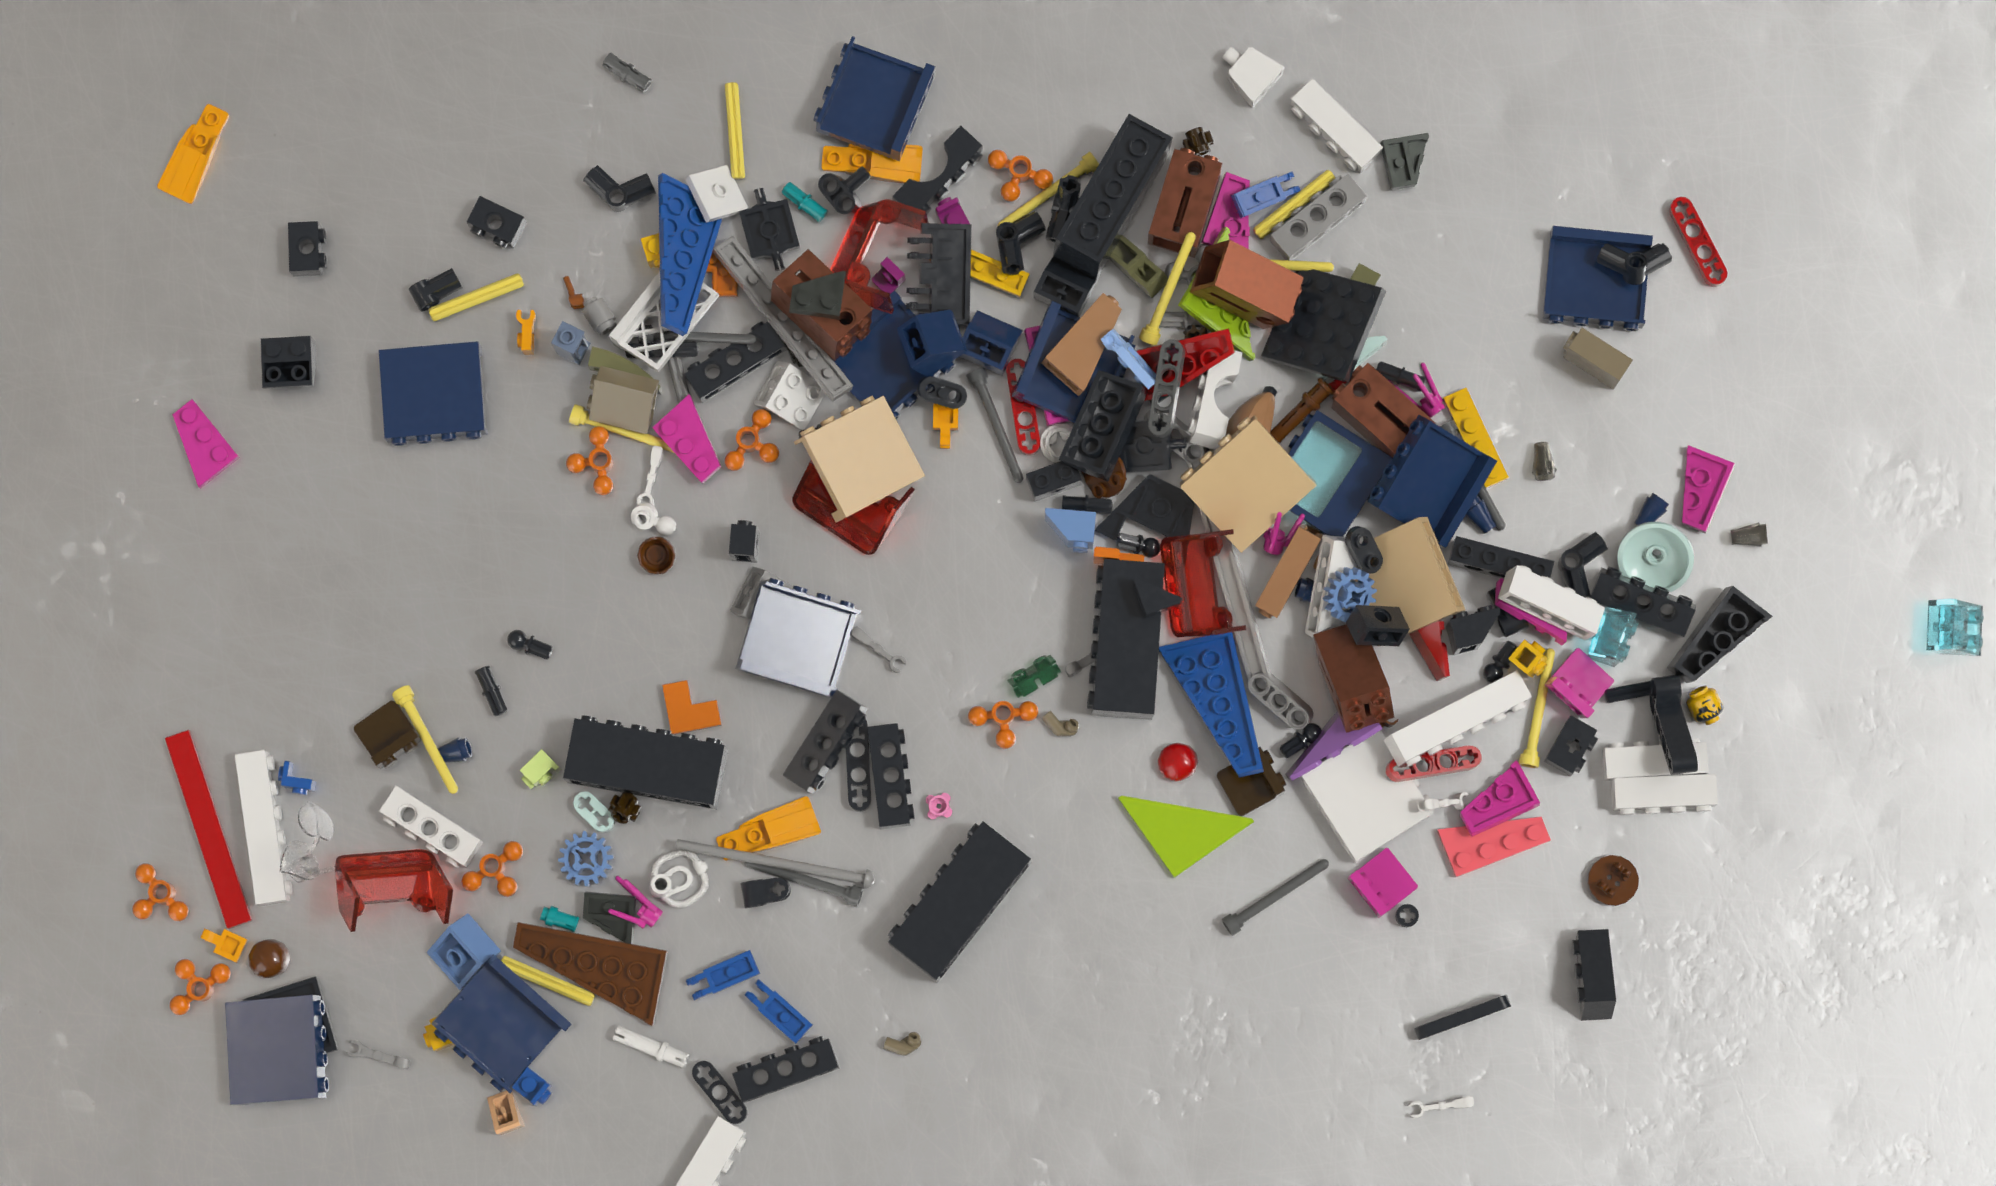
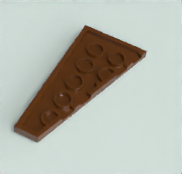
M517 923L513 948L571 979L606 1001L615 1004L629 1014L645 1021V1023L654 1026L667 950L527 923Z

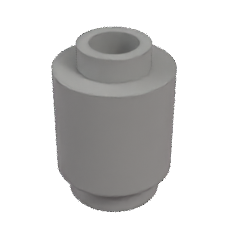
M593 297L584 303L585 308L582 310V313L593 330L598 332L600 336L607 334L617 326L616 318L603 298L597 299Z

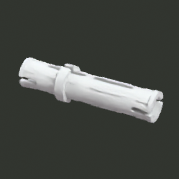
M620 1025L615 1031L617 1034L614 1035L613 1041L655 1056L660 1062L665 1060L683 1069L687 1064L686 1060L689 1059L690 1053L670 1047L669 1043L665 1041L660 1043L625 1029Z

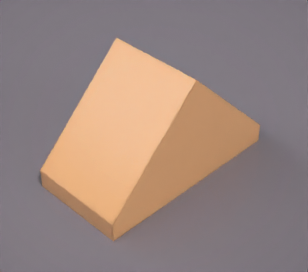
M506 1090L487 1098L494 1130L497 1135H503L524 1127L513 1092L509 1093Z

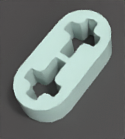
M580 792L576 795L573 802L574 808L594 829L602 833L612 830L615 820L611 817V812L594 795L589 792ZM582 797L584 799L591 798L589 804L594 808L592 812L585 807L582 810L579 808L581 806L579 800ZM597 812L603 817L609 816L607 819L609 825L607 827L604 825L597 826L599 820L594 816Z

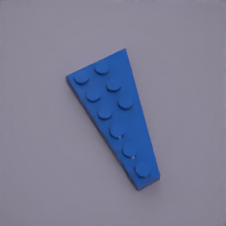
M661 173L658 175L661 326L684 336L687 334L722 219L706 223L689 186Z
M1232 630L1159 647V652L1238 777L1264 772Z

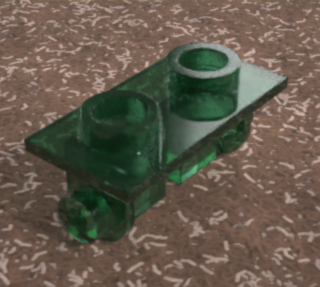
M1044 655L1034 660L1033 665L1027 669L1022 668L1015 671L1011 675L1012 678L1007 681L1014 688L1013 691L1018 698L1021 696L1026 697L1038 689L1034 680L1039 678L1042 685H1045L1057 678V674L1061 673V670L1057 664H1054L1056 660L1051 655Z

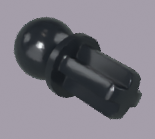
M1119 533L1116 538L1117 547L1131 550L1134 554H1139L1142 551L1143 555L1152 558L1157 556L1161 550V545L1155 538L1144 540L1143 535L1133 536L1125 533Z
M521 630L512 631L507 638L508 645L512 649L520 650L525 648L526 655L531 653L543 659H549L552 654L553 647L551 645L536 640L533 635L530 639H527L526 634Z
M1507 641L1499 653L1493 655L1492 659L1495 663L1486 665L1483 670V676L1486 681L1493 683L1503 677V668H1510L1509 663L1511 661L1508 658L1518 648L1515 643Z
M1309 723L1303 728L1302 734L1295 732L1292 739L1281 745L1280 751L1283 756L1289 758L1301 749H1308L1307 743H1313L1322 732L1321 727L1315 723Z

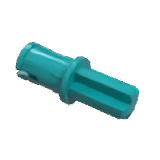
M788 182L782 189V194L796 204L799 211H805L817 220L818 223L828 213L827 209L811 198V194L807 195L792 182Z

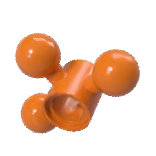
M994 150L988 156V163L992 168L1002 169L1005 167L1009 169L1012 179L1001 187V196L1006 201L1017 200L1020 196L1018 184L1024 183L1030 178L1034 180V184L1040 189H1046L1053 183V175L1049 170H1032L1031 162L1025 156L1019 155L1009 160L1006 153L1002 150ZM1023 164L1027 167V171L1024 174H1017L1013 170L1014 167Z
M756 410L752 415L753 425L751 427H743L737 432L736 441L739 447L736 451H731L725 456V465L728 469L733 471L741 469L745 462L743 456L745 452L759 451L760 458L766 463H772L778 459V447L773 443L762 444L758 435L760 429L767 428L771 423L772 417L767 410ZM744 435H753L755 441L751 445L742 444L741 440Z
M596 426L589 433V440L595 445V449L591 451L589 458H584V456L578 453L571 454L566 460V466L572 473H580L585 467L591 466L598 473V477L593 483L595 492L599 495H607L613 489V481L607 476V473L612 469L614 462L609 451L604 448V444L609 439V433L604 427ZM599 455H605L608 458L604 466L595 465V459Z
M1000 701L990 711H986L981 706L971 708L968 713V720L974 726H982L987 720L993 719L1000 726V731L996 734V743L999 747L1008 749L1016 741L1014 732L1009 729V725L1013 722L1014 717H1021L1024 721H1032L1038 716V707L1035 703L1026 701L1019 708H1013L1009 702ZM1005 707L1011 712L1010 717L1006 720L998 719L996 712L999 708Z
M510 841L505 844L503 853L500 856L495 854L485 855L480 861V870L478 872L469 871L463 875L462 886L467 891L478 890L482 884V879L487 876L492 879L496 878L498 881L497 890L502 896L509 897L515 894L517 891L516 881L512 877H505L503 873L506 861H517L522 857L523 848L521 844L516 841ZM490 860H497L499 863L497 871L488 873L486 864Z
M147 863L139 865L135 871V876L139 882L150 885L148 889L149 898L147 900L140 899L134 903L132 908L134 916L138 919L149 918L153 912V906L159 903L162 905L167 904L169 907L168 914L172 920H184L188 916L189 909L184 902L174 900L176 895L174 886L166 881L157 880L155 878L156 871L152 865ZM160 886H166L168 890L166 897L163 899H158L156 891Z
M188 959L178 961L175 966L176 975L181 979H187L189 982L185 996L177 995L171 999L170 1010L176 1015H184L189 1011L190 1003L193 1000H209L214 993L213 985L215 983L223 984L230 979V968L222 963L216 964L212 967L210 976L204 979L195 976V965L192 961ZM203 982L206 986V991L202 996H197L195 994V986Z

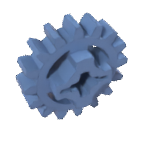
M1344 567L1343 573L1335 571L1336 578H1329L1330 587H1324L1323 589L1328 592V595L1323 597V600L1329 603L1325 609L1331 612L1332 617L1343 622L1347 621L1356 605H1369L1370 602H1376V599L1372 598V594L1376 593L1377 589L1371 587L1375 581L1369 578L1367 572L1361 571L1356 567L1352 569Z
M583 831L581 838L573 834L574 841L570 842L566 839L567 849L560 848L559 850L564 854V857L559 858L558 862L565 864L560 870L562 873L569 872L566 877L569 881L575 877V885L579 886L581 881H584L585 886L589 887L591 880L598 885V877L602 876L606 879L608 876L604 871L606 869L612 870L613 868L608 864V861L614 860V856L607 854L612 848L611 846L604 847L606 839L601 838L598 841L597 833H593L591 837H588L587 832ZM585 842L593 843L588 848H580L578 846ZM578 851L585 855L591 853L589 858L595 866L593 867L587 863L581 865L583 860ZM600 851L603 855V861L601 866L598 864L597 855L600 853ZM571 852L575 855V863L572 867L569 861ZM584 870H592L594 874L589 876L579 875Z

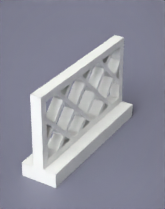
M659 271L610 333V339L613 345L621 350L624 349L659 373L716 301L719 294L703 283L700 292H706L710 296L705 302L696 304L687 334L684 336L678 334L675 341L665 342L664 332L671 330L661 326ZM658 316L659 327L645 329L646 320ZM660 332L661 343L647 345L646 335ZM643 336V347L633 348L628 345L633 337ZM662 349L663 356L657 363L649 359L648 351Z

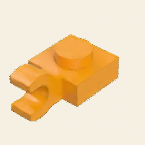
M517 310L516 318L522 325V333L517 334V346L521 348L524 355H534V322L536 314L534 310H530V317L525 320L522 319V311Z
M933 403V430H940V449H950V430H958V408L952 409Z
M204 928L200 937L216 945L214 953L238 963L248 942V939L226 929L223 930L220 936Z

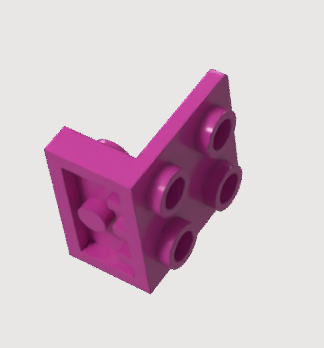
M1576 648L1544 685L1580 718H1589L1595 711L1592 707L1614 683V679L1580 648Z
M1385 848L1347 878L1378 918L1418 888L1416 882L1389 848Z

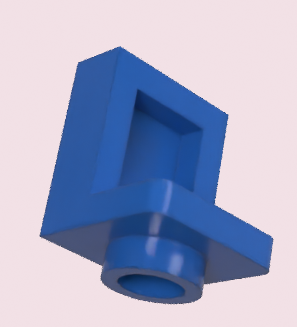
M285 761L284 766H280L278 781H281V786L290 788L292 793L307 795L308 791L315 792L316 781L292 777L294 765L292 762Z

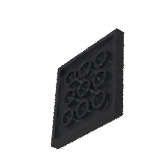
M1315 269L1296 271L1295 273L1304 278L1301 284V294L1296 299L1294 305V315L1289 323L1272 328L1261 357L1265 360L1349 383L1386 290L1382 287Z

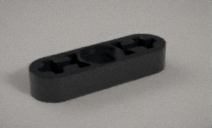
M708 1061L696 1063L692 1069L694 1080L727 1121L733 1124H740L745 1121L748 1115L747 1107L713 1064ZM700 1066L704 1068L710 1067L711 1070L708 1074L712 1079L715 1076L719 1078L708 1089L705 1087V1084L709 1083L704 1077L698 1078L697 1076L700 1073L698 1069ZM717 1085H723L727 1089V1096L722 1100H717L713 1096V1089ZM732 1095L735 1098L734 1101H731L733 1106L736 1108L741 1106L743 1109L740 1112L742 1116L740 1119L729 1116L732 1111L727 1105L724 1109L721 1107V1104L728 1102Z

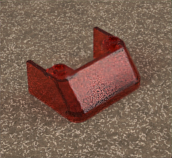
M885 199L861 206L857 210L830 270L834 273L846 271L844 283L867 305L892 314L894 308L890 294L868 286L871 275L869 269L862 264L880 223L891 224L897 222L920 230L921 223L929 222L926 211Z
M810 460L792 497V501L800 512L860 552L872 555L879 549L903 514L915 489L910 487L900 500L892 496H886L879 504L875 502L835 522L831 513L837 511V508L812 460Z
M1233 529L1178 535L1162 539L1160 552L1162 563H1165V590L1183 598L1178 607L1168 610L1170 627L1174 636H1210L1246 630V625L1232 626L1233 618L1231 612L1224 606L1218 607L1212 557L1218 556L1223 547V541L1220 536L1234 534Z
M414 849L341 855L336 858L335 879L338 908L350 932L356 931L357 917L364 913V904L411 901L418 911L429 912L436 910L443 924L449 923L453 888L435 856L430 851Z

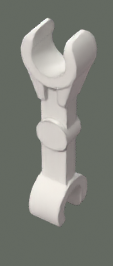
M653 446L651 469L647 476L645 493L638 496L637 504H640L644 497L650 498V504L654 506L651 490L656 480V470L664 454V450L660 446Z
M1468 793L1456 794L1451 800L1426 799L1417 802L1418 811H1429L1454 805L1457 810H1463L1467 805L1462 802V797L1468 796Z
M1470 1096L1452 1100V1102H1438L1426 1106L1419 1101H1414L1409 1106L1419 1105L1421 1107L1420 1114L1411 1115L1413 1118H1420L1425 1111L1445 1110L1449 1107H1473L1474 1100Z

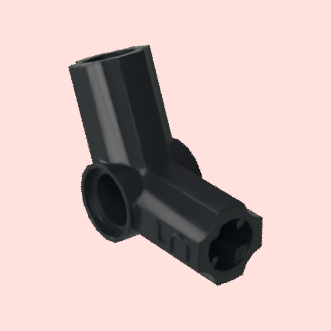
M597 165L583 179V182L616 212L624 211L629 205L656 194L647 173L619 185ZM617 193L624 195V199L620 203L611 202L613 195Z
M1068 175L1065 178H1060L1051 209V220L1046 232V239L1055 243L1056 237L1079 200L1081 183L1077 181L1075 176Z
M1034 211L1014 223H1001L997 227L996 237L1003 273L1016 275L1024 270L1020 244L1046 231L1042 218L1037 212Z
M1605 243L1597 258V263L1622 274L1625 282L1631 285L1643 283L1646 275L1672 261L1669 248L1664 243H1658L1641 253H1628L1609 243Z
M1596 531L1571 549L1566 550L1558 561V568L1562 572L1565 587L1573 589L1576 594L1584 598L1591 596L1584 566L1608 550L1605 541ZM1573 557L1577 562V566H1567L1565 558Z

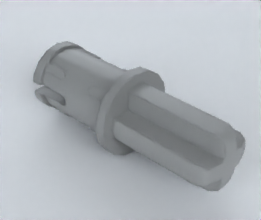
M1186 311L1165 312L1161 321L1162 327H1185V329L1192 327V325H1195V327H1205Z

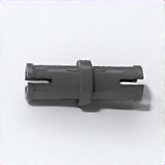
M609 53L602 64L603 67L619 76L621 81L632 84L643 93L646 92L652 82L651 78L636 70L633 64H627L613 53Z

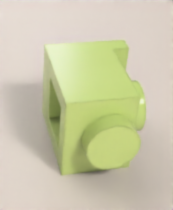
M541 749L520 769L524 774L521 779L532 789L539 784L544 786L553 777L551 773L554 770L559 773L562 769Z

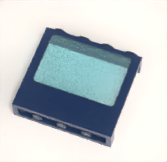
M1317 410L1314 415L1309 414L1302 424V427L1305 428L1300 436L1296 434L1288 445L1291 448L1289 455L1316 481L1317 486L1289 511L1298 517L1304 514V521L1326 535L1344 537L1369 499L1372 489L1382 478L1385 467L1393 458Z

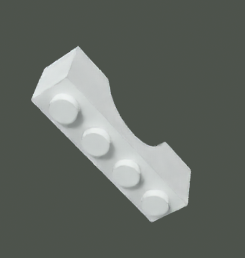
M1235 351L1234 354L1200 375L1197 388L1201 390L1199 396L1195 397L1192 410L1196 411L1195 418H1191L1188 426V432L1191 433L1190 443L1215 450L1220 447L1218 442L1226 435L1229 418L1218 409L1214 400V391L1221 386L1233 384L1239 373L1242 352Z

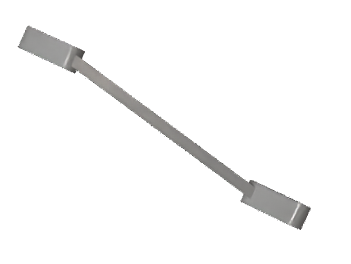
M1150 410L1145 414L1144 420H1149ZM1157 411V412H1156V413H1159V414L1161 415L1162 419H1163V414L1169 415V413H1162V412H1160V411ZM1175 416L1173 429L1180 431L1181 439H1186L1185 443L1178 444H1187L1186 449L1172 450L1186 461L1188 469L1192 467L1194 470L1201 464L1199 459L1209 451V448L1190 443L1191 433L1188 432V426ZM1192 445L1199 447L1201 451L1200 457H1195L1191 454ZM1200 509L1247 675L1248 689L1252 695L1290 727L1298 730L1303 729L1311 722L1313 710L1304 700L1270 672L1235 546ZM1257 678H1262L1266 681V689H1261L1257 686ZM1276 694H1281L1285 697V705H1280L1276 702ZM1298 710L1304 713V722L1298 721L1295 718V711Z

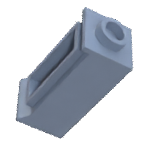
M562 321L551 342L557 355L580 365L591 344L586 340L585 332Z

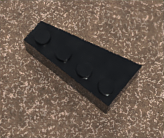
M1734 586L1726 587L1673 658L1667 669L1678 675L1686 683L1694 682L1773 616Z

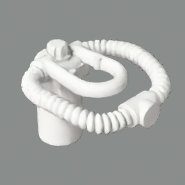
M674 850L671 853L668 852L660 856L652 865L650 893L653 897L659 898L663 902L665 901V904L670 905V907L684 908L698 901L708 890L709 879L707 873H705L708 867L705 861L699 860L694 852ZM679 856L688 857L693 861L692 863L694 864L692 865L698 876L700 875L702 882L700 890L684 901H674L670 896L686 890L691 885L692 874L689 869L684 866H676L664 874H658V869L662 864ZM677 871L684 872L687 875V882L682 886H676V888L672 889L669 876L672 877V874Z

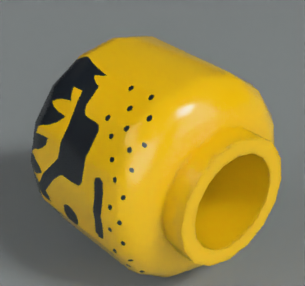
M1705 685L1689 693L1690 697L1687 699L1686 704L1695 722H1705L1706 725H1710L1720 719L1718 715L1722 713L1724 706L1714 688H1708Z

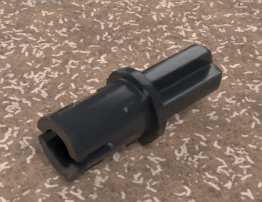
M1382 361L1378 363L1376 370L1386 379L1396 382L1397 386L1401 384L1421 392L1413 378L1415 373L1405 370V367L1401 369ZM1418 375L1424 384L1426 377Z
M1063 495L1062 509L1105 514L1112 512L1113 502L1111 499L1091 498L1089 495L1085 497Z
M490 666L476 670L475 674L483 689L482 696H486L493 715H503L507 712V707L499 691L501 687L500 685L497 686Z

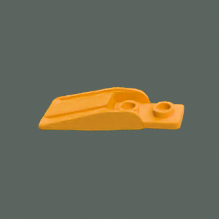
M211 104L205 106L197 124H192L178 142L157 185L158 189L189 204L194 202L215 154L220 139L219 135L229 118V114L226 111Z
M849 144L848 147L824 146L822 170L845 172L848 175H852L863 166L870 173V179L904 184L908 179L920 182L923 148L919 145H906L899 162Z
M805 796L748 820L740 825L739 829L718 836L716 841L719 847L756 853L819 835L821 830L809 797Z

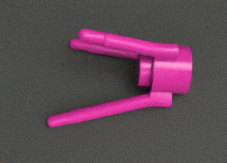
M1422 362L1421 368L1432 391L1429 393L1418 375H1413L1414 380L1425 396L1420 400L1422 406L1395 384L1393 385L1431 418L1443 410L1445 406L1442 403L1444 400L1439 395L1426 364Z
M1278 512L1273 529L1270 527L1264 532V550L1273 555L1281 554L1284 546L1288 547L1292 537L1305 518L1304 514L1299 516L1288 535L1285 536V532L1279 529L1282 513Z
M616 876L615 880L632 896H636V899L642 904L636 913L640 917L638 919L614 909H609L608 912L633 922L642 929L646 924L652 927L663 911L652 904L627 879L623 880L621 877Z

